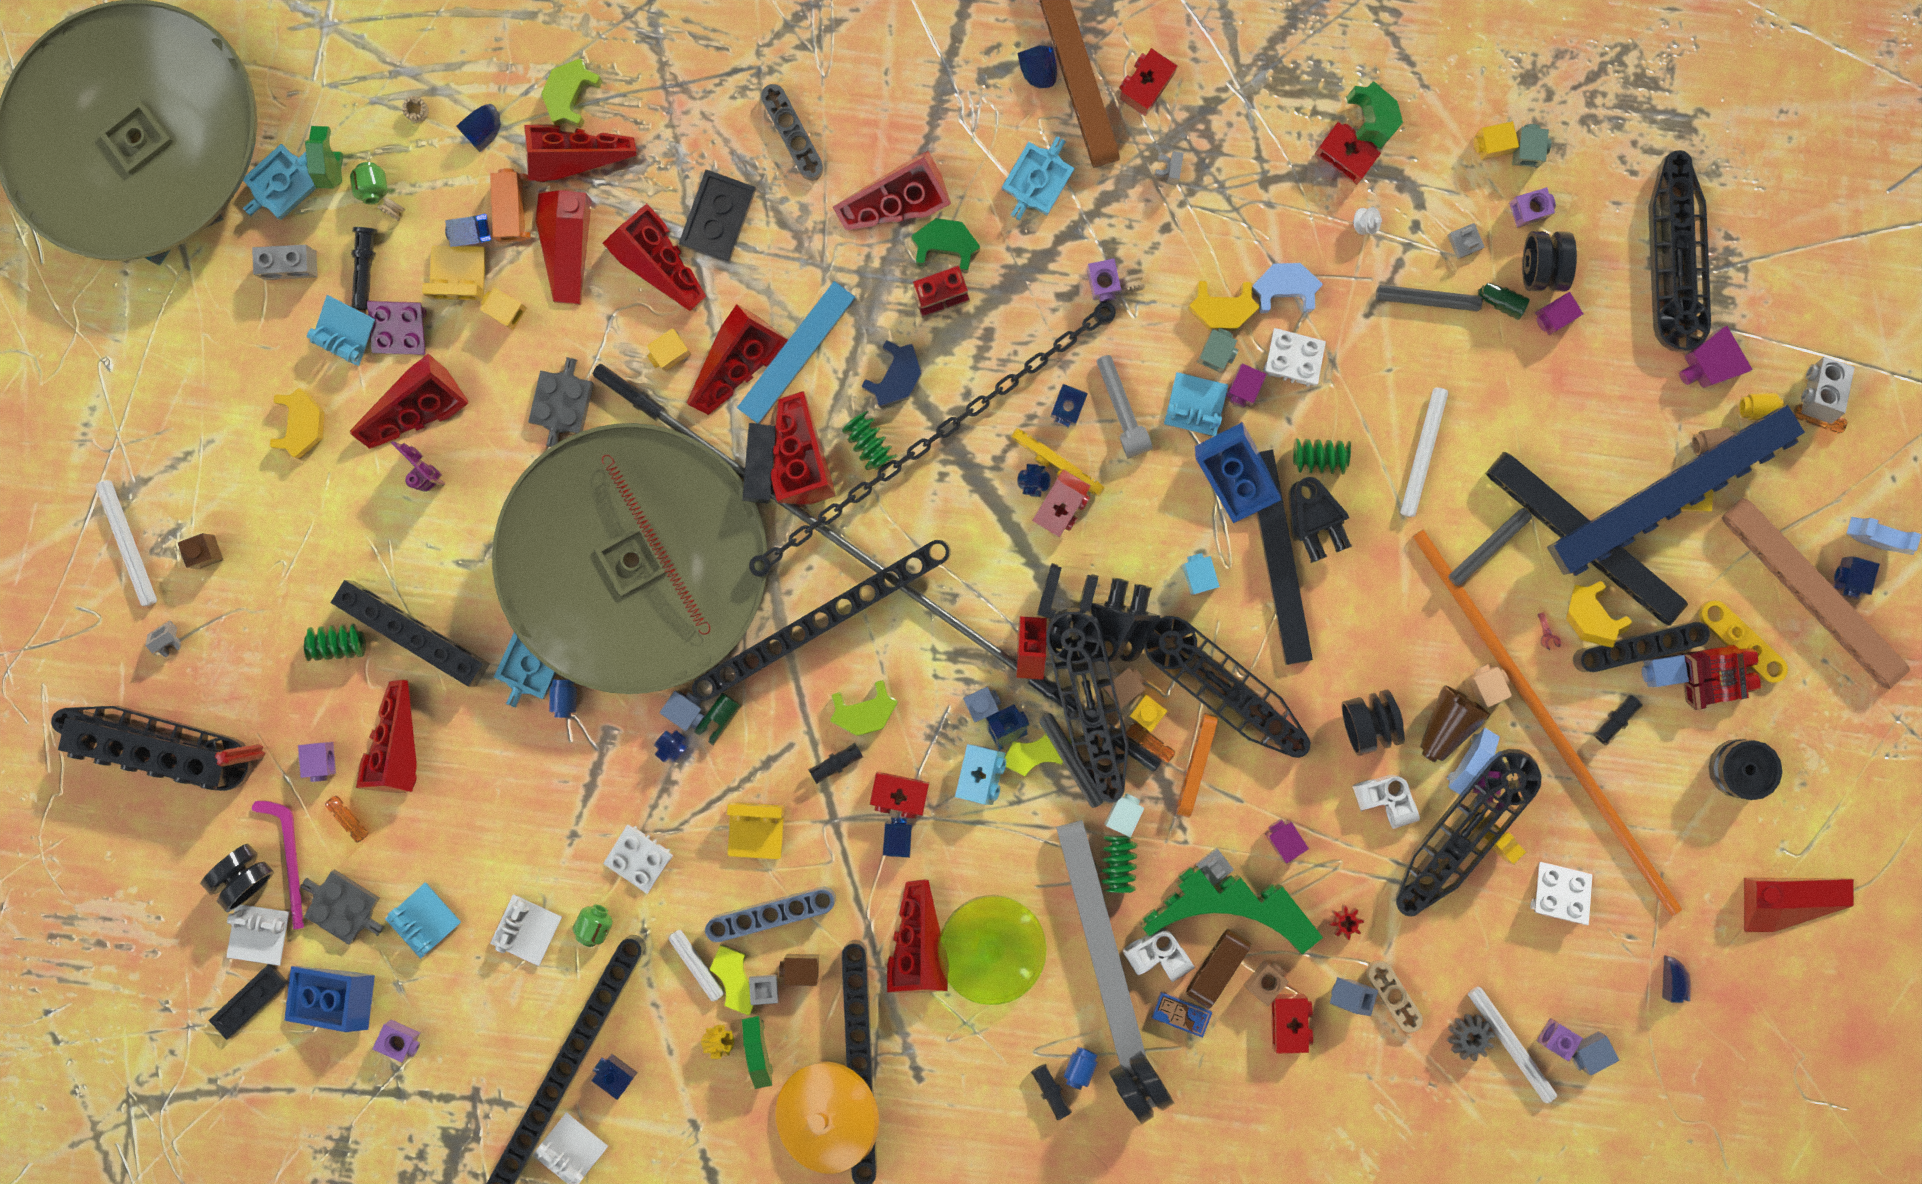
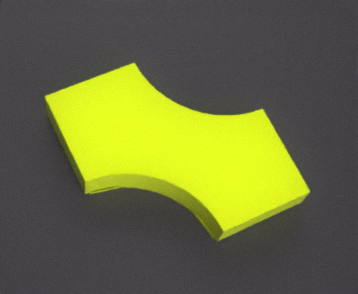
M1046 733L1034 742L1022 743L1013 740L1004 757L1006 759V767L1023 776H1026L1034 766L1040 763L1055 762L1061 765L1063 763ZM1066 737L1069 743L1072 745L1071 739Z
M720 944L710 971L719 976L725 986L726 1001L724 1006L749 1016L754 1005H751L749 979L744 970L746 954Z

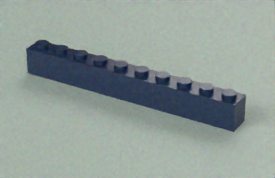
M1788 405L1777 408L1546 548L1563 575L1573 573L1574 576H1577L1589 568L1587 565L1594 559L1600 562L1612 555L1610 550L1619 545L1620 548H1623L1634 542V535L1642 531L1646 534L1659 526L1657 522L1664 517L1670 520L1682 513L1680 508L1689 503L1690 506H1693L1704 500V493L1712 489L1713 492L1724 488L1729 484L1727 479L1735 475L1739 478L1752 471L1750 466L1757 461L1763 464L1774 458V451L1782 447L1783 450L1794 446L1799 442L1797 437L1804 434L1805 431Z

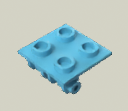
M326 295L316 328H311L308 331L307 338L310 339L312 344L332 352V354L345 359L347 362L360 366L375 319Z
M1176 372L1164 424L1216 436L1222 420L1221 414L1228 384Z
M426 882L401 905L390 911L385 918L420 959L461 923Z

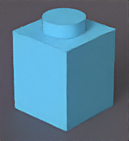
M1203 553L1187 557L1188 563L1182 564L1191 595L1220 587L1211 556L1204 558Z

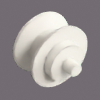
M1375 207L1368 209L1359 208L1353 220L1355 230L1360 235L1367 233L1376 234L1382 222L1380 213Z

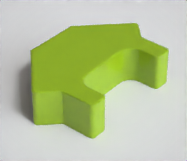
M581 58L552 69L542 90V97L554 125L559 126L568 122L582 128L585 122L581 115L573 112L579 95L585 85L590 84L600 88L603 82L599 75L587 70Z
M883 680L875 682L877 696L874 699L854 705H846L842 693L838 692L832 694L835 712L830 721L855 736L878 731L885 727L898 704V700L888 695Z

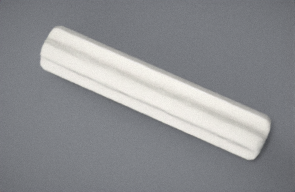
M677 930L668 937L669 941L710 1000L714 1002L722 997L724 994L723 989L681 930Z

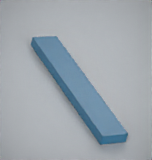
M833 281L737 406V409L757 424H760L856 299L855 296Z

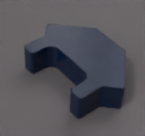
M886 340L883 350L891 354L894 359L883 380L879 384H875L867 379L864 380L862 384L863 390L876 396L880 408L910 399L922 374L913 344L899 347Z

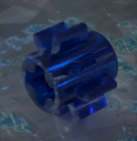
M1027 464V470L1019 472L1017 483L1019 488L1023 490V495L1041 497V491L1048 490L1051 477L1045 471V466Z
M666 730L653 745L658 749L654 755L663 763L667 762L668 759L675 763L687 749L682 744L686 738L677 730L672 734Z

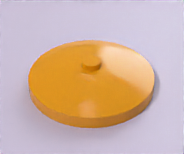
M834 1062L810 1064L799 1069L788 1078L777 1099L775 1115L779 1136L789 1154L804 1167L824 1174L844 1172L860 1163L873 1148L879 1129L877 1104L868 1085L850 1068Z

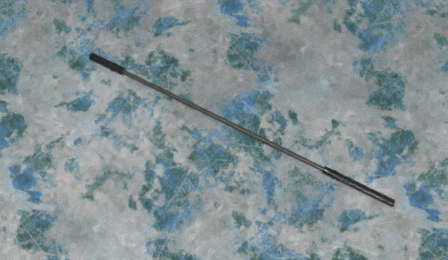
M598 364L593 370L592 374L595 378L632 403L634 408L641 410L655 421L661 420L676 432L685 434L704 444L717 453L731 466L737 475L744 479V467L664 412L665 408L650 398V395L646 392H641L603 364ZM771 487L770 498L777 502L774 489ZM778 503L809 526L817 521L816 518L796 504ZM821 524L815 528L816 531L874 572L878 573L885 569L884 566L826 525ZM891 571L886 573L885 579L896 586L899 581L898 576ZM909 584L900 588L901 591L1014 671L1017 670V660ZM1045 676L1044 679L1026 678L1029 680L1027 684L1043 694L1044 698L1052 700L1063 708L1056 682H1052ZM1070 694L1065 695L1069 713L1077 711L1075 698ZM1110 723L1111 729H1118ZM1127 735L1129 741L1128 755L1149 770L1156 771L1162 760ZM1123 736L1114 738L1115 746L1125 752L1126 746Z

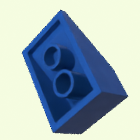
M1243 422L1195 446L1196 460L1233 523L1282 500Z
M291 966L284 1021L341 1032L368 1030L375 975Z

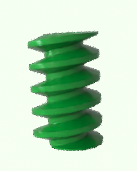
M866 411L850 420L844 426L842 432L843 434L852 433L848 438L849 443L858 442L853 450L855 452L863 451L859 456L860 461L869 460L865 465V469L878 470L898 456L897 454L888 456L887 453L892 446L883 447L881 445L886 437H876L880 427L871 429L870 426L875 419H865L864 417L869 412Z
M1295 438L1293 464L1297 465L1299 473L1302 472L1304 465H1307L1309 473H1312L1314 467L1318 466L1320 474H1323L1325 467L1329 466L1331 474H1334L1336 467H1340L1341 474L1345 475L1350 464V441L1344 447L1341 440H1338L1335 446H1333L1331 440H1327L1323 446L1321 440L1316 439L1312 446L1310 439H1305L1301 446L1300 440Z
M351 624L350 632H347L345 625H340L339 633L336 632L333 625L329 626L327 634L323 626L318 628L317 634H315L313 627H308L307 635L304 638V654L307 661L312 659L315 661L321 660L323 657L326 660H330L333 657L342 659L344 656L353 658L355 655L363 657L366 651L363 631H358L356 624Z
M1104 837V840L1111 842L1110 846L1103 848L1104 851L1111 853V856L1103 858L1104 862L1110 864V867L1102 869V872L1110 875V878L1102 880L1103 884L1109 886V889L1104 891L1116 893L1136 891V887L1129 884V882L1136 880V875L1129 873L1137 869L1136 864L1129 862L1137 858V854L1130 851L1138 847L1136 842L1130 840L1134 837Z

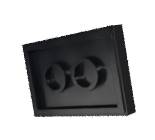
M705 169L679 240V246L730 263L754 198L756 187Z

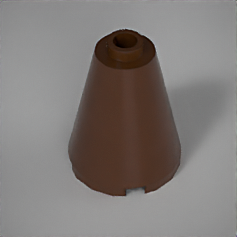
M1447 685L1443 686L1440 690L1420 745L1424 750L1422 755L1435 763L1437 760L1444 761L1490 716V713L1477 702L1473 703L1467 698L1468 696Z

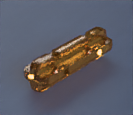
M1798 404L1794 408L1793 414L1796 419L1801 421L1804 419L1807 423L1824 429L1830 428V431L1838 434L1846 430L1848 421L1840 417L1830 424L1802 414L1803 404Z
M1134 722L1127 730V734L1133 739L1137 738L1141 745L1155 755L1159 754V758L1168 763L1174 757L1176 752L1168 745L1164 746L1161 740L1147 730L1144 731L1143 727Z
M333 796L326 801L325 807L330 813H334V818L346 832L350 831V836L356 843L361 842L368 836V831L363 825H359V820L347 806L343 807V802L338 796Z

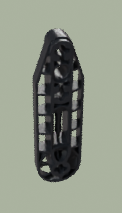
M1677 150L1665 156L1660 163L1648 206L1652 312L1655 336L1661 345L1667 349L1684 352L1698 347L1708 337L1711 328L1706 200L1693 168L1691 156L1686 151ZM1673 186L1680 190L1681 197H1677L1673 193ZM1694 194L1699 205V215L1694 213ZM1658 196H1660L1661 216H1656ZM1698 220L1700 222V241H1696L1695 221ZM1656 222H1661V243H1657ZM1696 247H1701V268H1697ZM1657 248L1662 249L1663 269H1658ZM1702 273L1703 295L1698 294L1697 274ZM1658 275H1663L1664 296H1659ZM1676 277H1678V286H1676ZM1682 277H1684V281H1685V285H1684V286H1683V282H1682ZM1678 294H1684V297L1678 298ZM1659 301L1664 302L1662 307H1660ZM1697 329L1703 332L1701 337L1692 333ZM1686 336V348L1680 347L1679 338Z
M1066 608L1059 611L1050 620L1046 632L1047 646L1075 757L1101 799L1108 803H1114L1123 796L1125 790L1129 741L1108 654L1097 618L1089 611L1081 608ZM1068 614H1071V617H1072V620H1071V621H1068V618H1067V615H1068ZM1051 627L1062 628V635L1051 632ZM1070 632H1076V636L1079 634L1078 639H1072V635L1069 637ZM1062 643L1064 648L1059 652L1056 648ZM1100 643L1103 653H1097ZM1055 656L1061 661L1056 663ZM1105 660L1109 678L1099 679L1095 662ZM1068 668L1072 685L1063 688L1058 669ZM1087 673L1091 674L1098 706H1095V702L1093 700L1091 693L1090 682L1086 678ZM1077 675H1082L1083 681L1081 683L1084 688L1088 708L1084 707ZM1111 685L1115 704H1105L1101 688ZM1074 694L1078 708L1077 711L1069 713L1065 695ZM1117 711L1121 729H1111L1107 713ZM1080 719L1084 735L1075 738L1071 720ZM1096 734H1099L1100 737L1103 738V744L1101 747H1099L1098 737L1095 736ZM1123 736L1126 746L1125 754H1117L1114 738ZM1087 744L1090 756L1089 761H1084L1077 745ZM1102 758H1107L1112 763L1109 765H1102L1099 763V760ZM1124 762V770L1122 774L1120 763ZM1108 777H1111V783L1114 789H1111L1110 786L1107 785Z
M1165 616L1159 619L1155 630L1160 635L1153 631L1148 642L1144 645L1145 655L1153 665L1247 740L1295 758L1303 757L1309 752L1310 739L1281 696L1187 621L1174 616ZM1188 634H1191V635H1192V636H1189V637H1187V638L1182 639L1183 636H1186V635H1188ZM1196 634L1204 639L1198 648ZM1166 636L1167 638H1171V636L1175 638L1173 643L1176 646L1174 649L1172 647L1168 648V650L1165 648L1166 642L1164 638ZM1206 643H1209L1225 656L1219 665L1201 651ZM1156 646L1158 647L1157 650L1148 652V649H1151ZM1179 651H1184L1189 657L1185 658ZM1194 654H1196L1199 658L1197 659L1195 664L1191 668H1189L1186 664L1189 661H1191ZM1166 655H1170L1168 666H1165ZM1227 660H1230L1246 673L1240 681L1222 668ZM1205 661L1234 686L1231 688L1230 685L1223 682L1211 670L1208 671L1201 666L1202 663ZM1181 668L1175 677L1165 670ZM1199 668L1202 672L1206 674L1205 677H1207L1209 680H1212L1225 693H1227V695L1224 696L1223 694H1221L1218 690H1216L1213 686H1211L1208 682H1206L1203 678L1196 674L1195 671ZM1184 671L1202 685L1196 694L1178 680ZM1249 676L1267 690L1261 698L1243 685ZM1205 688L1222 701L1217 711L1199 697ZM1270 693L1284 707L1285 712L1282 715L1265 703ZM1258 704L1257 711L1267 717L1261 719L1257 715L1250 716L1251 710L1249 706H1256ZM1226 705L1244 718L1238 727L1220 714ZM1288 715L1290 716L1296 727L1293 724H1291L1288 720H1286V717ZM1273 720H1278L1281 723V730L1278 734L1273 735L1269 731V724ZM1248 722L1265 735L1261 742L1250 738L1241 731ZM1288 735L1296 740L1301 739L1299 741L1301 748H1294L1292 750L1293 744L1288 739H1284V737ZM1270 739L1281 749L1275 748L1265 743Z
M122 706L62 708L56 711L51 718L53 729L62 734L65 718L79 717L217 749L216 742L221 740L224 750L246 746L244 742L234 737ZM88 709H96L94 713L84 711ZM105 709L123 711L120 720L104 716ZM131 714L148 718L149 721L146 727L131 724ZM157 721L174 725L175 728L172 735L156 731ZM183 728L201 733L198 742L182 738ZM208 735L217 737L208 741ZM92 736L90 745L94 749L97 740ZM118 742L116 750L120 754L124 748L122 743ZM145 748L143 750V758L147 760V757L150 758V752ZM169 757L171 766L176 765V757ZM197 760L195 764L197 772L201 773L203 771V763L200 760ZM253 761L233 764L228 785L217 787V790L227 791L240 787L245 783L252 772ZM164 775V777L174 779L173 776ZM190 782V784L200 786L199 782Z
M1506 749L1491 757L1414 849L1396 893V905L1403 915L1415 916L1458 889L1533 800L1541 787L1542 775L1537 762L1530 754L1519 749ZM1503 757H1506L1508 762L1505 763ZM1489 771L1499 772V777H1488ZM1514 773L1517 774V780L1514 781L1511 778V781H1508L1507 776L1509 774H1512V776H1514ZM1483 776L1486 784L1485 786L1479 783L1480 779ZM1476 787L1480 790L1478 795L1468 807L1461 802ZM1505 789L1501 796L1496 794L1497 791ZM1492 796L1495 800L1499 802L1496 803L1490 800L1489 797ZM1482 805H1484L1485 808L1475 815L1474 819L1469 823V825L1466 828L1463 829V831L1460 834L1459 832L1462 830V828L1473 817V815L1478 811V809ZM1511 805L1519 806L1517 807V809H1514ZM1458 807L1463 812L1451 827L1444 824ZM1488 809H1489L1491 812H1490L1489 815L1484 819V816H1483V815H1484V814L1488 811ZM1507 810L1512 815L1497 830L1493 825ZM1484 819V821L1479 825V827H1478V828L1474 831V833L1469 837V835L1471 834V832L1473 831V829L1479 824L1480 821H1482V820ZM1441 828L1445 834L1433 848L1427 843ZM1488 831L1493 833L1494 836L1482 850H1479L1476 845ZM1424 849L1429 854L1415 868L1412 866L1414 860L1421 850ZM1470 852H1473L1477 856L1463 871L1459 865ZM1453 873L1459 875V878L1454 883L1444 889L1442 888L1443 884ZM1424 876H1430L1434 879L1430 884L1420 882V879Z

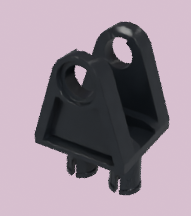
M1306 477L1294 483L1289 489L1288 494L1292 538L1294 541L1298 539L1303 541L1311 563L1327 557L1318 537L1319 531L1322 529L1328 530L1336 553L1352 547L1343 527L1344 520L1349 519L1348 513L1324 485L1313 477ZM1302 486L1310 491L1309 499L1302 495Z
M1051 563L1037 615L1050 618V620L1056 615V608L1052 607L1062 569V567L1055 563ZM1087 575L1078 608L1090 612L1098 575ZM1071 614L1067 617L1068 621L1072 620ZM1051 627V632L1062 635V628ZM1062 643L1057 647L1058 649H1063Z
M1113 577L1108 601H1105V603H1092L1091 614L1099 622L1104 642L1109 641L1113 645V652L1108 656L1109 662H1114L1118 658L1123 661L1132 662L1140 657L1144 645L1148 642L1160 619V615L1147 611L1152 587L1135 584L1131 606H1126L1124 601L1129 581ZM1129 642L1131 644L1132 651L1128 656H1126L1123 653V650ZM1100 643V646H1099V648H1098L1097 653H1103V652H1102V648H1101V643Z

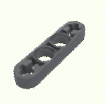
M777 84L767 85L761 92L762 102L799 172L807 180L813 181L818 179L823 173L822 161L781 86ZM770 92H774L775 95L780 94L778 101L782 108L777 110L772 100L767 101L770 98ZM789 114L794 118L793 124L790 127L780 126L779 118L782 115ZM797 137L803 138L806 141L805 148L800 151L794 150L791 147L792 140ZM808 154L811 163L818 164L815 167L816 172L804 171L807 165L803 156Z

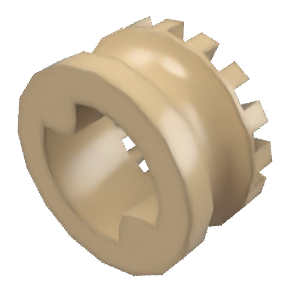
M411 96L403 101V114L410 121L415 123L422 122L428 117L429 107L420 97ZM413 104L421 105L422 111L417 115L415 113L410 114V107Z
M384 196V203L378 205L377 208L384 213L387 212V215L399 221V213L404 212L405 209Z
M1137 274L1119 279L1120 284L1123 285V289H1121L1122 294L1131 293V290L1134 293V290L1138 292L1145 289V285L1141 283L1143 275Z

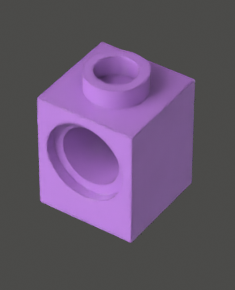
M1547 187L1516 196L1509 202L1517 228L1548 219L1555 213L1554 209L1556 208L1554 196L1549 194ZM1530 201L1536 202L1539 205V212L1531 210Z
M1115 259L1088 264L1087 274L1093 300L1100 299V302H1107L1116 299L1115 295L1120 294L1121 286ZM1100 276H1107L1111 280V286L1103 288L1098 285L1097 279Z
M333 742L298 745L301 778L310 777V782L326 781L327 775L336 774Z
M1550 1018L1538 1037L1537 1042L1565 1060L1570 1061L1583 1038Z
M391 1019L383 1025L373 1050L402 1063L416 1054L420 1046V1042L417 1041L420 1032ZM395 1036H399L403 1039V1048H399L395 1045Z

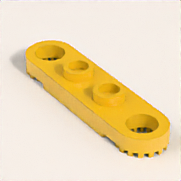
M1016 428L1010 437L1015 442L1036 455L1034 458L1036 462L1045 468H1048L1050 465L1058 470L1056 474L1058 477L1063 469L1089 484L1091 487L1088 491L1097 497L1105 489L1098 481L1094 482V478L1083 473L1078 467L1032 438V436H1027L1028 434L1023 430Z
M1717 600L1708 601L1701 605L1698 614L1700 621L1726 646L1735 645L1739 649L1752 648L1758 653V665L1749 666V668L1756 672L1762 680L1777 683L1785 679L1788 674L1786 661L1723 602ZM1712 606H1715L1720 611V618L1715 622L1711 621L1707 614ZM1770 662H1775L1779 666V673L1774 677L1767 673V666Z

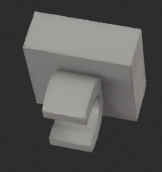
M1173 151L1170 158L1166 155H1159L1157 162L1165 163L1167 168L1165 170L1156 169L1155 176L1160 178L1167 176L1166 184L1177 185L1180 179L1184 153Z
M1475 223L1447 235L1457 259L1484 248Z
M171 620L147 634L145 646L152 654L159 650L162 656H169V650L165 647L167 644L174 645L177 650L181 648V641L176 637L177 627Z
M1215 848L1195 863L1213 886L1234 870L1218 848Z
M777 974L749 977L751 1005L779 1002Z

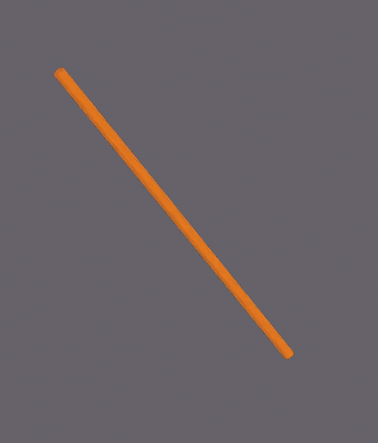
M1423 529L1412 537L1501 668L1505 671L1520 696L1670 916L1680 913L1682 911L1681 906L1462 585L1455 586L1449 580L1448 576L1452 570Z

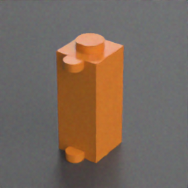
M510 168L499 169L498 173H490L493 238L498 242H519L531 238L530 232H525L523 181H528V174H519Z

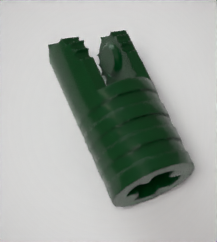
M1486 283L1485 286L1483 285L1478 289V296H1481L1482 300L1493 305L1494 309L1500 310V312L1506 313L1517 320L1522 317L1530 301L1529 298L1513 290L1511 291L1507 287L1502 288L1491 283Z
M721 693L694 733L697 735L704 733L708 724L713 720L719 724L710 735L708 741L714 746L742 706L725 693Z

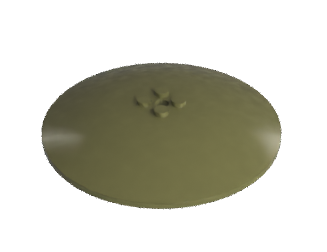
M121 0L95 5L79 11L49 29L27 50L15 66L0 98V182L16 212L34 231L54 245L71 253L99 260L125 261L154 256L173 249L200 233L213 222L227 207L246 176L253 156L257 133V106L250 77L234 48L217 30L198 16L179 7L150 0ZM141 132V139L137 143H131L133 134Z
M638 423L611 424L579 432L560 441L535 459L516 481L503 504L496 524L492 549L493 577L501 608L510 626L526 648L545 666L574 683L594 690L619 694L651 693L681 685L700 676L722 660L740 641L758 610L763 596L766 576L756 577L749 569V563L753 557L767 552L764 526L755 502L742 501L743 481L731 466L707 446L685 434L668 428ZM604 455H610V456L613 458V460L615 461V463H614L613 465H611L608 469H611V468H614V467L618 466V467H617L616 469H614L610 474L615 473V472H617V471H620V472H619L618 474H616L613 478H616V477H618V476L623 475L620 479H618V480L616 481V482H620V481H622V480L625 479V481H624L623 483H621L618 487H621V486H623V485L628 484L625 488H623V489L621 490V491H624V490H627V489L630 488V490H629L628 492H626L623 496L628 495V494H630V493H633V494H632L630 497H628L626 500H629V499H632V498L636 497V498H635L633 501H631L628 505L633 504V503H635V502H638V503H637L635 506H633L631 509H634V508H636V507L641 506V507H640L638 510H636L633 514L638 513V512H640V511H643V512H642L640 515H638L636 518H639V517H641V516L646 515L643 519H641V520L639 521V522H642V521H645V520L648 519V521H647L645 524H643L641 527L646 526V525H648V524H651V525H650L648 528H646L644 531H647V530H650V529L653 528V530H652L650 533H648L646 536L651 535V534H653V533H656V534H655L653 537H651L649 540H652V539H654V538L659 537V538H658L655 542H653L651 545H653V544H655V543H658V542H661V543H660L658 546H656L654 549L664 546L660 551L657 552V553H660V552L666 551L663 555H661V554L655 555V552H656L657 550H654V551H653L652 548H653L654 546H649L652 541L647 542V539H648L649 537H644V535H645L647 532L642 533V530H643L644 528H639V526L641 525V524H637V521H638L639 519H634V517H635L636 515H632V512H633L634 510L630 511L629 508H630L631 506H626L629 501L624 502V499H625L626 497H621V495H622L624 492L619 493V490H620L621 488H616V486L618 485V484H614V481H615L616 479H611V477H612L613 475H609V472H610L611 470H609V471L606 470V468H607L610 464H612L613 461H612V459H611L609 456H605V457L603 458V462H604L605 464H603V463H602V457H603ZM628 553H634L639 557V564L634 568H629L623 563V558ZM659 555H661L659 558L664 557V556H666V555H669V556H668L665 560H663L662 562L668 561V560H670V559H671V561H670L668 564H666V563L660 564V561H661L662 559H657V557H658ZM763 561L755 563L756 570L761 571L764 569L765 563ZM664 564H666L664 567L669 566V565H671V564H674V565H673L670 569H668L667 571H670V570L675 569V568H676V570H675L673 573H671V572L665 573V570H666L667 568H662V566H663ZM669 573H671L669 576H671V575H673V574H676V573H679V574H678L675 578H673L672 580L677 579V578H680V577H682V578H681L678 582H676L677 580L670 582V579H671L672 577H667V576H668ZM674 582H676L675 584L684 582V583H683L680 587H678L677 589L682 588V587H684V586H687V587H686L683 591H681L682 589L676 591L675 588H676L677 586H679V585H676V586H672V585H673ZM681 591L680 593H683V592H685V591H689V592H688L685 596H683L682 598H684V597H686V596H689V595H692V596H691L688 600H686L687 598H685V599H680V597H681L682 595H684V594L678 595V592ZM694 599V601L688 606L694 604L697 605L693 609H691L692 607L685 608V606L689 603L683 604V601L686 600L685 602ZM699 608V610L693 615H696L698 613L702 614L698 618H696L697 616L690 617L691 614L695 611L688 613V610L691 609L690 611ZM702 617H705V618H704L700 623H698V624H701V623H703V622H708V624L710 625V632H709L708 634H706V635L701 634L698 629H700V631H701L702 633H707V632L709 631V626L707 625V623H704V624L699 625V626H695L696 623L699 622L700 620L694 622V621H693L694 618H696L695 620H697V619H700V618H702Z

